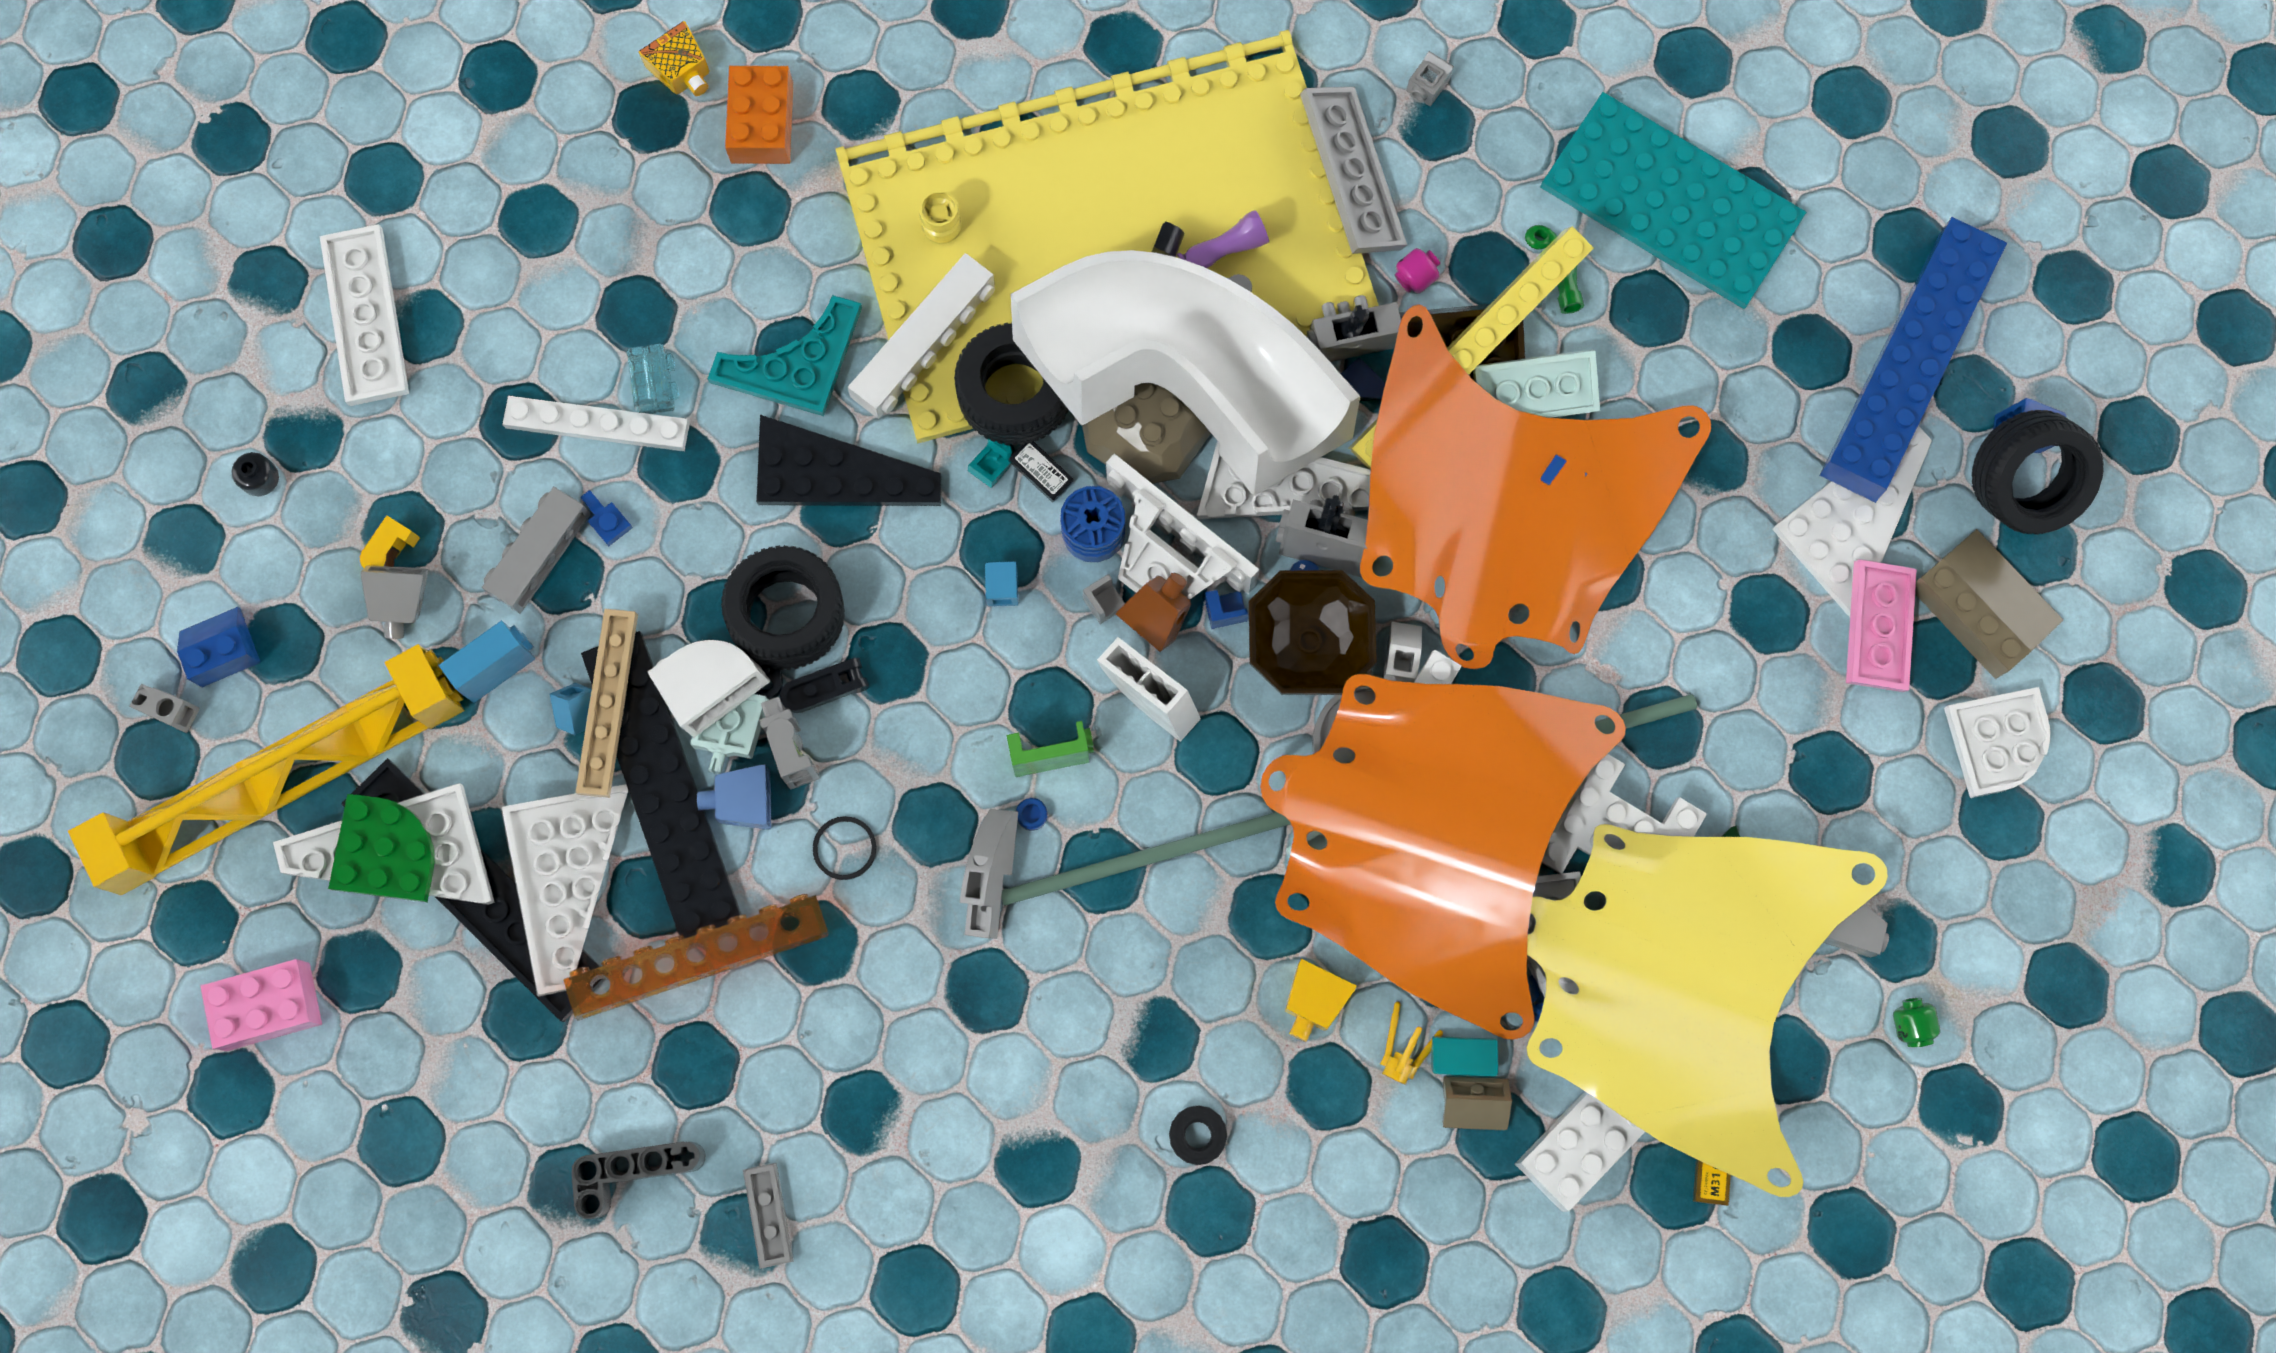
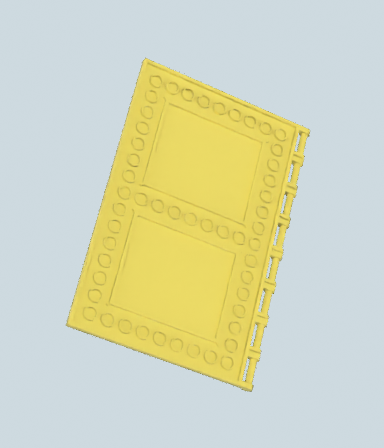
M1289 30L1280 31L1277 36L1246 44L1238 42L1223 46V50L1197 57L1173 59L1167 61L1166 65L1129 74V72L1112 75L1109 80L1075 89L1070 86L1055 90V94L1017 104L1015 101L998 105V109L960 119L958 116L941 120V124L902 134L899 131L884 135V139L844 149V146L835 148L888 340L965 253L994 274L995 291L990 299L986 302L981 301L975 308L976 312L973 318L967 324H961L956 330V336L953 341L946 347L943 345L936 353L937 357L934 363L928 369L923 368L917 375L916 383L909 391H903L917 444L973 429L965 420L957 399L954 380L956 363L959 360V355L962 354V350L966 348L967 343L971 342L973 337H977L976 335L979 332L982 333L983 330L989 329L991 326L995 327L997 324H1011L1010 294L1062 266L1086 256L1110 251L1134 250L1152 252L1162 224L1165 221L1183 230L1184 237L1177 252L1183 255L1192 246L1214 239L1227 232L1246 214L1256 210L1266 229L1269 243L1255 249L1223 256L1208 268L1226 278L1237 274L1249 278L1252 284L1251 293L1273 307L1306 337L1312 321L1324 317L1322 310L1324 303L1332 302L1336 315L1339 314L1337 305L1343 301H1347L1350 310L1353 311L1355 308L1354 299L1359 295L1366 296L1369 308L1379 306L1362 253L1352 254L1307 118L1300 96L1307 87ZM1282 47L1284 52L1246 62L1245 56ZM1225 61L1228 67L1190 77L1189 71ZM1170 76L1172 81L1135 92L1132 87ZM1114 91L1116 96L1078 107L1076 100ZM1058 105L1059 112L1020 121L1019 115ZM1000 120L1003 125L1002 127L964 136L962 130ZM945 135V142L906 151L905 145ZM888 150V157L849 167L848 160ZM933 190L949 192L958 203L961 229L958 236L947 243L931 241L926 237L922 228L919 203L923 196ZM1012 364L995 371L987 380L985 389L987 394L998 402L1019 404L1030 400L1040 391L1043 385V378L1031 367Z

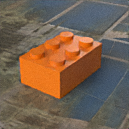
M729 66L725 149L731 164H790L793 79L789 66Z

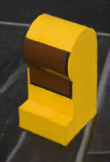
M386 515L360 554L361 566L363 568L367 565L394 567V560L405 545L408 544L414 548L420 537Z

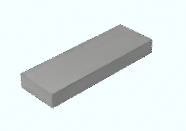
M777 1163L744 1169L743 1174L760 1269L794 1262Z

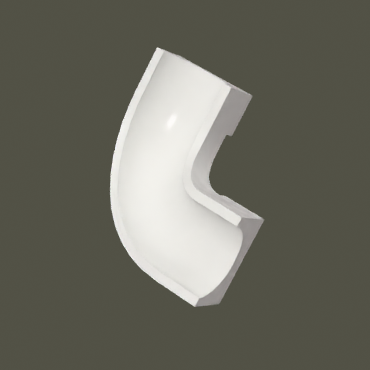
M1134 250L1110 251L1086 256L1064 265L1010 294L1013 341L1081 425L1133 398L1135 385L1140 383L1157 384L1177 396L1206 426L1219 442V455L1254 496L1353 439L1360 401L1359 394L1308 337L1288 319L1247 289L1203 266L1154 252Z

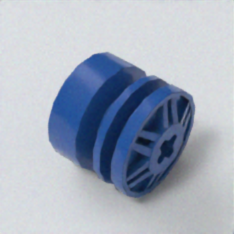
M1086 486L1077 489L1066 498L1061 508L1060 524L1062 538L1068 551L1074 557L1085 562H1101L1114 556L1120 550L1125 540V510L1121 500L1112 491L1101 486ZM1095 516L1098 517V523L1096 521H1092L1089 524L1087 521V518L1094 519Z

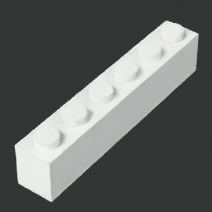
M965 253L848 386L850 397L878 419L884 413H890L896 406L897 398L904 390L909 391L914 386L920 371L923 368L928 369L934 363L937 357L936 353L943 345L945 347L948 346L955 338L956 330L961 324H967L973 318L976 312L975 308L981 301L986 302L990 299L995 291L994 274Z

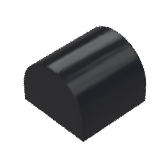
M1166 221L1165 223L1163 222L1152 252L1176 257L1184 237L1183 230L1174 224Z

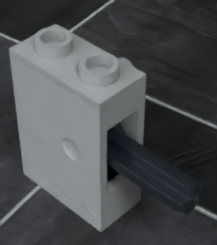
M1359 295L1354 299L1355 308L1353 311L1350 310L1347 301L1338 303L1339 314L1337 315L1332 302L1324 303L1322 305L1324 317L1312 321L1310 330L1307 331V337L1330 362L1395 348L1401 322L1397 302L1369 308L1366 296Z
M1333 495V498H1326L1324 507H1322L1323 503L1317 499L1312 500L1310 504L1293 499L1290 511L1284 509L1276 537V542L1281 543L1279 555L1297 560H1309L1322 567L1343 570L1347 574L1362 577L1360 574V562L1364 548L1368 549L1365 545L1368 520L1355 517L1356 513L1352 509H1345L1342 513L1344 503L1339 501V496Z

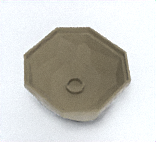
M1153 383L1135 385L1133 398L1082 425L1087 453L1105 465L1111 456L1116 454L1152 484L1180 479L1211 434L1199 418L1177 396Z

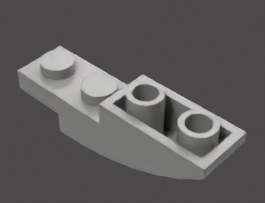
M990 809L977 832L966 864L960 896V903L968 904L965 935L997 939L1004 875H1012L1018 820V812Z

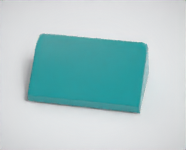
M1432 1036L1431 1070L1434 1074L1498 1076L1497 1039Z

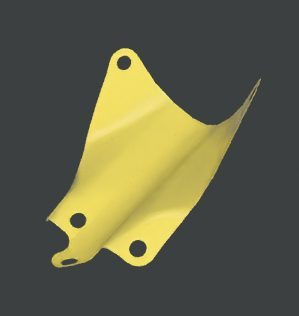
M1609 824L1597 826L1593 833V847L1590 858L1574 891L1568 897L1556 901L1538 896L1532 897L1530 913L1534 916L1536 925L1534 931L1528 934L1527 955L1535 960L1545 973L1546 994L1537 1027L1528 1041L1526 1048L1527 1056L1539 1068L1561 1076L1657 1140L1775 1196L1791 1197L1798 1194L1802 1190L1804 1183L1802 1174L1781 1132L1771 1088L1769 1051L1774 1022L1785 995L1811 956L1837 925L1864 905L1885 886L1888 877L1887 867L1875 854L1862 851L1842 850L1753 837L1665 836L1637 833ZM1612 834L1622 839L1625 844L1624 849L1618 850L1610 847L1605 842V835ZM1860 863L1869 864L1875 871L1874 880L1867 885L1858 884L1852 878L1853 868ZM1594 891L1601 892L1606 897L1605 906L1596 911L1589 910L1584 905L1585 896ZM1566 977L1573 980L1577 984L1579 992L1574 995L1565 992L1559 985V979ZM1548 1038L1556 1039L1562 1044V1052L1557 1057H1546L1540 1052L1541 1042ZM1773 1168L1783 1169L1790 1175L1791 1182L1786 1187L1775 1186L1768 1180V1172Z

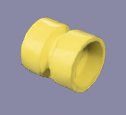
M933 190L928 192L919 203V214L923 231L926 237L933 242H950L958 236L961 229L958 203L955 197L947 191Z

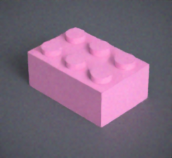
M294 959L200 985L212 1049L230 1051L322 1025L310 963Z

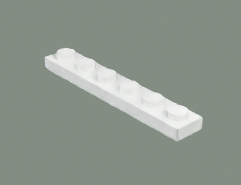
M508 396L502 425L507 429L685 451L690 422L685 418Z

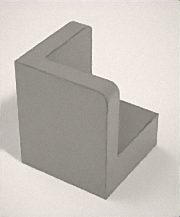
M1109 574L1083 589V600L1099 624L1113 617L1125 604L1113 587L1112 578Z

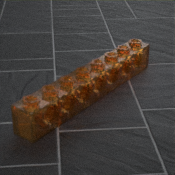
M808 894L798 895L791 898L788 905L779 908L777 904L768 905L759 909L758 915L749 918L746 917V914L738 915L727 920L728 925L716 928L715 925L705 926L698 929L695 936L684 939L683 935L667 939L665 946L653 949L652 946L642 947L633 951L634 956L623 960H621L620 956L612 957L602 961V967L590 971L588 967L576 969L569 973V978L563 979L574 1017L579 1021L828 937V930L816 895L808 897ZM787 916H793L798 919L799 926L795 930L787 931L782 928L781 921ZM758 926L766 928L768 931L766 939L762 941L753 940L750 937V932L753 928ZM725 937H733L737 941V946L734 950L725 952L719 948V942ZM700 947L706 951L702 961L692 962L687 958L688 952L692 948ZM662 958H670L674 961V967L667 973H661L656 970L657 962ZM638 968L642 971L641 980L634 984L627 983L624 979L626 972L629 969ZM599 979L610 981V989L605 994L599 995L593 992V985Z

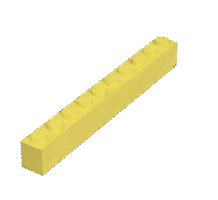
M1573 226L1564 229L1447 347L1449 353L1469 375L1594 247ZM1377 419L1348 447L1369 470H1371L1373 440Z

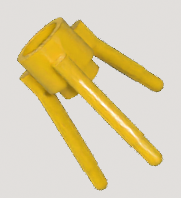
M1396 1001L1391 1017L1385 1053L1380 1064L1385 1066L1382 1072L1383 1075L1406 1085L1408 1078L1413 1080L1417 1069L1431 1052L1432 1038L1413 1062L1410 1055L1422 1032V1028L1418 1026L1410 1038L1404 1053L1401 1054L1395 1051L1392 1057L1401 1003ZM1438 1030L1434 1036L1441 1037L1443 1031Z

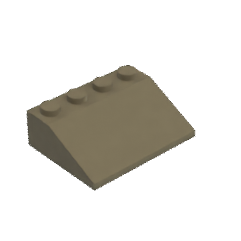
M1977 529L1916 581L1915 595L1995 679L2010 671L2063 621L2059 614Z

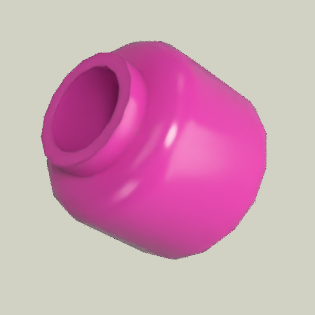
M1416 248L1396 264L1397 273L1394 275L1408 293L1411 291L1421 293L1438 280L1439 271L1437 267L1440 265V262L1430 250L1425 253L1423 250Z

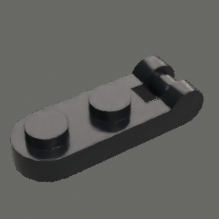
M852 658L786 683L781 689L780 699L786 709H790L793 713H801L850 694L863 692L870 688L867 678L862 676L860 658ZM849 674L851 682L842 684L840 676Z

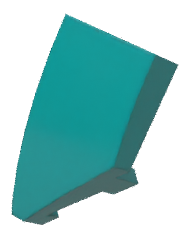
M988 439L987 445L968 465L967 471L992 488L1011 465L1008 461L1012 454L1011 446L1005 445V443L999 444L997 441L993 442Z

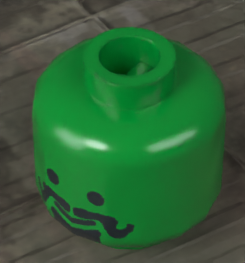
M1922 998L1903 1000V1006L1898 1007L1893 1012L1898 1039L1907 1043L1908 1047H1924L1934 1044V1039L1940 1034L1936 1008L1932 1004L1923 1003Z

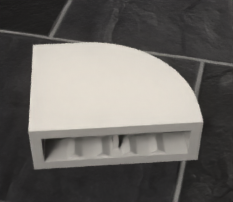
M1119 637L1097 659L1102 670L1118 689L1141 711L1180 742L1201 719L1188 690Z
M704 640L686 645L667 658L660 660L655 667L648 671L649 676L679 726L694 738L770 682L762 668L744 651L731 643L719 640Z

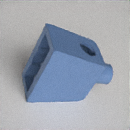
M758 765L715 775V790L698 791L697 793L698 810L715 809V818L720 824L771 829V783L769 768L766 765Z

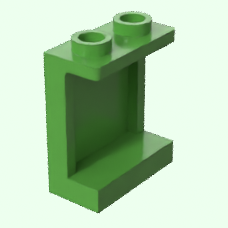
M1082 720L1076 721L1078 740L1023 751L1019 733L1006 735L1015 777L1089 763V753H1094L1090 728L1084 729Z

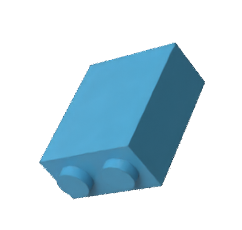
M501 620L438 666L454 688L471 702L475 703L534 661L535 657L529 651L534 646L515 625L509 627Z

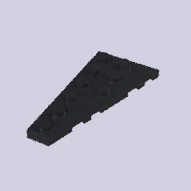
M760 415L756 497L758 505L941 506V473Z

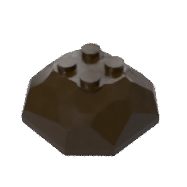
M1280 570L1248 602L1249 664L1281 695H1342L1344 685L1351 676L1366 674L1377 662L1375 600L1343 570Z

